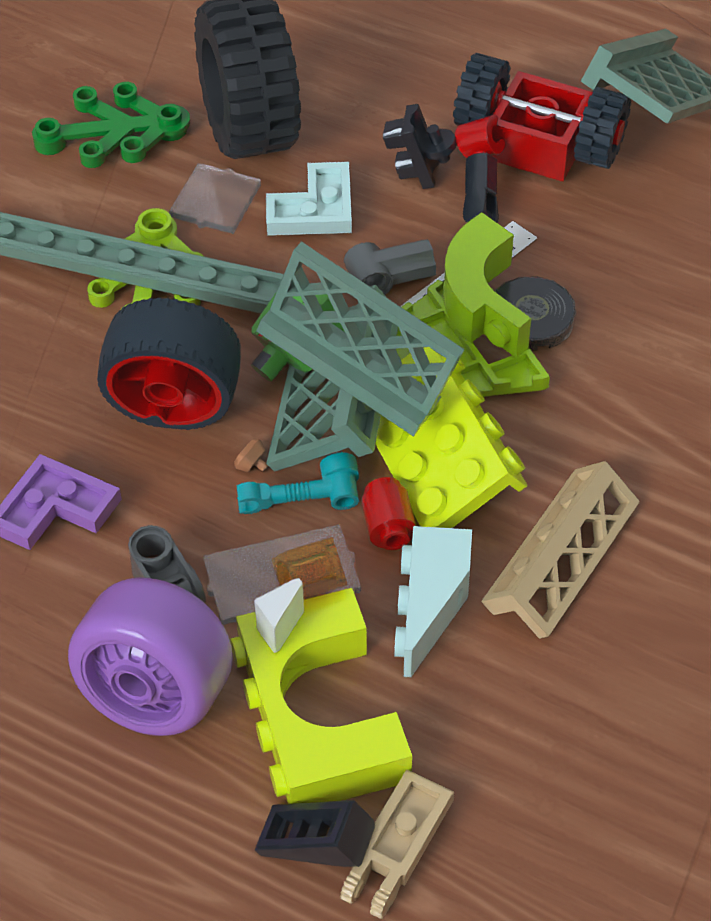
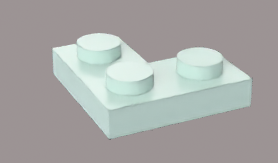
M349 162L307 163L308 192L266 193L267 235L352 233Z

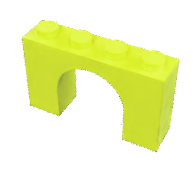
M352 588L304 599V613L281 649L276 653L271 650L257 630L255 612L236 616L238 637L230 638L232 653L237 668L246 666L249 678L243 680L244 692L249 709L259 708L262 721L256 722V730L263 753L268 751L273 753L276 765L269 766V771L277 797L285 795L288 804L342 801L397 786L405 771L409 770L412 772V753L397 712L344 726L325 727L301 719L291 711L284 701L288 688L302 674L318 667L367 655V628Z

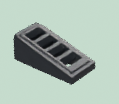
M355 800L272 805L255 851L264 857L339 867H359L363 862L375 829V822ZM291 822L293 823V826L291 828L288 838H285L286 832Z

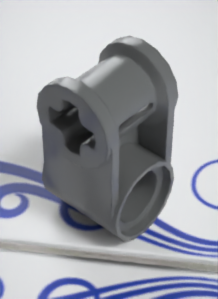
M148 525L139 528L131 535L128 547L134 578L159 579L175 584L206 603L205 592L195 570L186 562L171 535L164 528ZM158 555L155 558H146L147 556Z

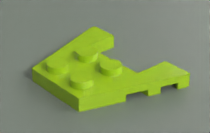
M438 279L427 288V294L414 304L407 302L401 307L465 349L460 358L465 369L460 373L465 380L469 379L478 388L483 397L541 391L549 388L550 376L531 349L524 351L517 358L512 355L488 364L474 343L467 341L451 323L444 305V282ZM399 327L396 336H402ZM408 348L396 349L400 360L410 354Z

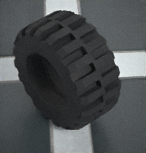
M273 0L205 1L196 11L197 16L194 22L196 28L194 32L195 53L204 106H206L208 121L220 151L225 156L240 159L290 149L298 140V131L301 129L300 86L296 73L295 55H293L291 48L292 42L285 27L286 22L283 14L279 12L277 2Z

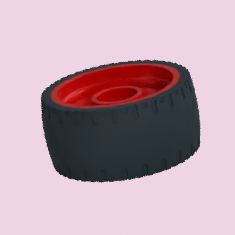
M149 298L147 300L135 301L119 310L110 323L100 353L97 378L98 387L103 397L106 398V401L112 407L122 412L123 415L137 420V422L152 425L153 427L181 430L203 428L220 420L230 407L240 372V340L237 338V333L234 332V329L222 317L220 318L211 310L194 303L170 298Z

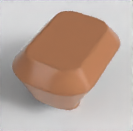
M252 439L234 461L236 469L249 472L255 465L262 472L265 471L268 465L261 457L266 450L260 439Z

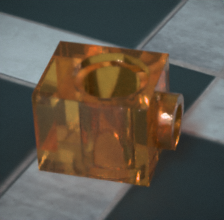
M333 537L286 550L271 559L279 586L299 578L303 583V599L320 596L348 585Z

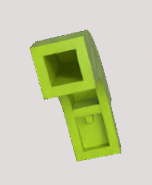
M481 212L456 233L448 247L445 258L444 305L451 323L467 341L472 343L484 334L492 344L502 347L517 358L529 347L531 318L498 295L488 285L492 279L511 266L514 234Z

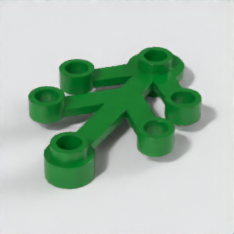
M120 82L113 88L115 104L120 108H131L143 115L131 117L98 100L97 91L93 87L82 86L73 92L75 109L82 113H90L101 120L61 125L54 118H43L35 124L32 136L36 151L43 155L60 153L66 147V140L104 136L99 141H86L80 145L79 154L83 166L87 168L101 166L105 162V157L119 145L122 159L125 162L138 163L146 157V152L161 139L175 141L184 137L190 126V114L184 107L179 105L165 104L159 106L139 96L134 83ZM145 131L140 137L130 136L134 132Z

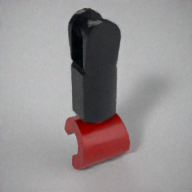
M495 114L461 124L455 130L456 144L463 156L467 158L465 170L466 195L463 207V219L467 223L481 212L498 223L499 214L496 196L497 159L493 155L503 151L505 141L502 138L493 140L492 128L497 125L498 116Z

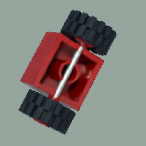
M475 53L471 56V60L466 64V71L462 72L460 78L462 80L461 85L457 87L456 93H458V96L454 100V107L456 108L453 111L454 123L459 126L490 115H497L498 121L497 125L492 128V137L494 141L501 138L505 141L503 151L493 155L498 163L564 182L575 159L605 169L611 167L616 155L619 153L620 143L623 142L625 136L623 134L628 125L627 119L630 115L632 102L628 96L601 87H597L591 92L521 71L516 73L510 86L507 87L511 76L509 74L511 67L508 61L480 53Z

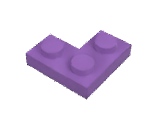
M39 454L0 504V537L31 550L56 516L97 533L122 500L120 488Z

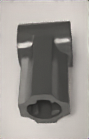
M428 239L380 249L376 244L370 242L360 243L349 249L344 257V264L348 273L368 286L376 285L384 295L389 293L395 284L436 275L433 248Z

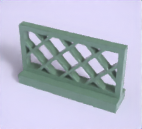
M667 29L600 45L581 79V82L592 90L597 87L603 88L612 85L667 124L711 109V75L672 49L678 36Z
M302 241L294 249L271 308L261 319L256 331L413 437L439 403L440 395L465 350ZM302 264L317 272L321 282L309 283ZM342 293H348L356 298L362 309L350 310ZM327 294L335 311H323L316 295ZM293 296H301L305 305L294 299ZM382 320H389L397 325L402 336H389ZM368 321L375 337L363 338L356 322ZM332 323H341L344 331H342ZM423 347H430L445 357V363H430ZM408 348L415 364H402L396 349ZM381 349L384 358L372 350ZM411 376H421L425 385Z
M376 285L370 286L371 288L385 296L384 293ZM359 302L357 305L349 307L350 310L362 309ZM382 320L389 336H396L398 326L389 320ZM368 321L356 322L363 338L375 337ZM381 349L372 350L384 358ZM289 365L266 464L275 472L346 448H350L358 457L373 453L381 414L330 380L314 395L313 392L326 378L314 370L302 383L306 373ZM339 391L338 399L331 406L327 405ZM307 398L311 399V401L294 418L295 411L303 404V402ZM322 409L326 412L307 431L305 427ZM331 427L335 435L320 439ZM299 433L303 434V436L291 449L286 450L287 446L297 437Z

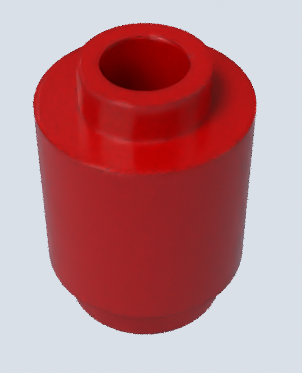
M381 477L368 483L364 489L361 503L370 541L375 546L386 550L401 549L403 545H407L413 539V526H416L408 491L397 479L392 477Z

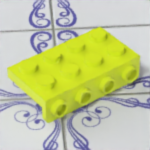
M423 347L430 363H445V357L430 347ZM411 353L401 360L402 364H415ZM459 359L446 383L436 408L414 437L381 415L376 446L393 477L407 489L413 514L421 527L453 528L510 485L518 492L527 487V483L521 475V472L525 469L523 462L509 446L505 448L500 438L505 433L497 420L489 412L484 413L480 404L485 401L481 392L469 379L465 380L460 373L465 369L461 359ZM411 376L425 385L421 376Z

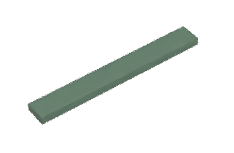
M0 212V255L252 312H263L277 292L284 275Z

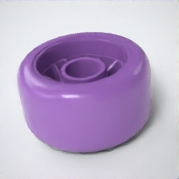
M140 577L117 582L98 596L76 627L68 650V662L74 681L84 697L99 712L127 729L155 736L180 734L200 723L224 687L230 675L233 660L232 646L228 633L216 614L202 600L175 584L159 579Z

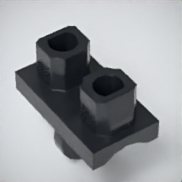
M419 104L407 105L404 118L385 122L383 140L387 149L407 148V151H400L396 154L395 168L399 179L419 178L423 189L434 188L436 183L432 174L439 163H447L450 160V154L457 146L454 133L448 129H439L436 124L427 127Z

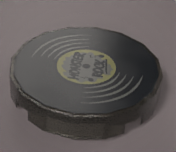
M538 276L518 277L504 282L495 290L498 295L531 318L528 347L531 351H537L538 346H546L548 344L549 348L558 346L570 336L575 325V301L567 289L555 281Z

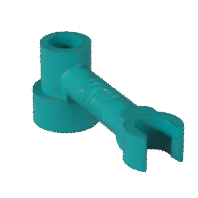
M345 452L326 456L320 462L321 480L273 486L267 483H241L237 485L239 513L253 514L262 509H268L274 504L329 497L331 506L335 509L346 510L353 508L359 503L356 485L359 479L357 459L353 454Z

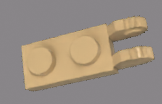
M405 771L375 821V829L361 866L353 867L349 876H347L340 892V899L350 904L356 901V898L360 896L367 882L370 871L373 870L386 877L372 899L370 914L382 919L396 899L401 884L406 885L453 803L454 791L414 772Z

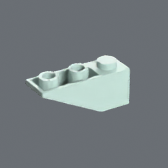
M413 526L412 545L402 546L401 574L410 575L409 586L399 585L398 615H407L406 627L396 626L394 657H404V677H412L468 598L472 541L471 529Z

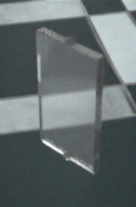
M340 524L203 556V562L210 583L207 586V593L210 597H214L219 618L223 625L236 622V616L255 612L254 600L297 578L303 583V599L352 588L354 594L361 592V585L354 567L355 553L348 550Z

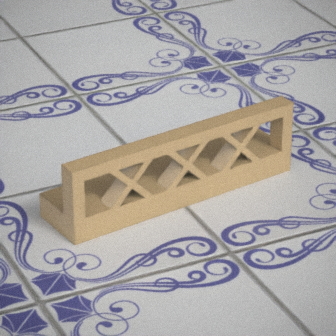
M606 461L575 469L481 601L493 615L515 611L538 638L549 637L640 502ZM607 488L620 503L613 515H605L603 494ZM584 522H592L594 543L590 548H582L580 527ZM561 555L570 556L571 577L567 582H559L557 560ZM537 589H546L548 610L543 617L529 603Z

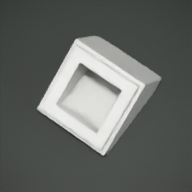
M299 578L293 579L254 600L257 630L274 653L281 649L304 613L303 583Z

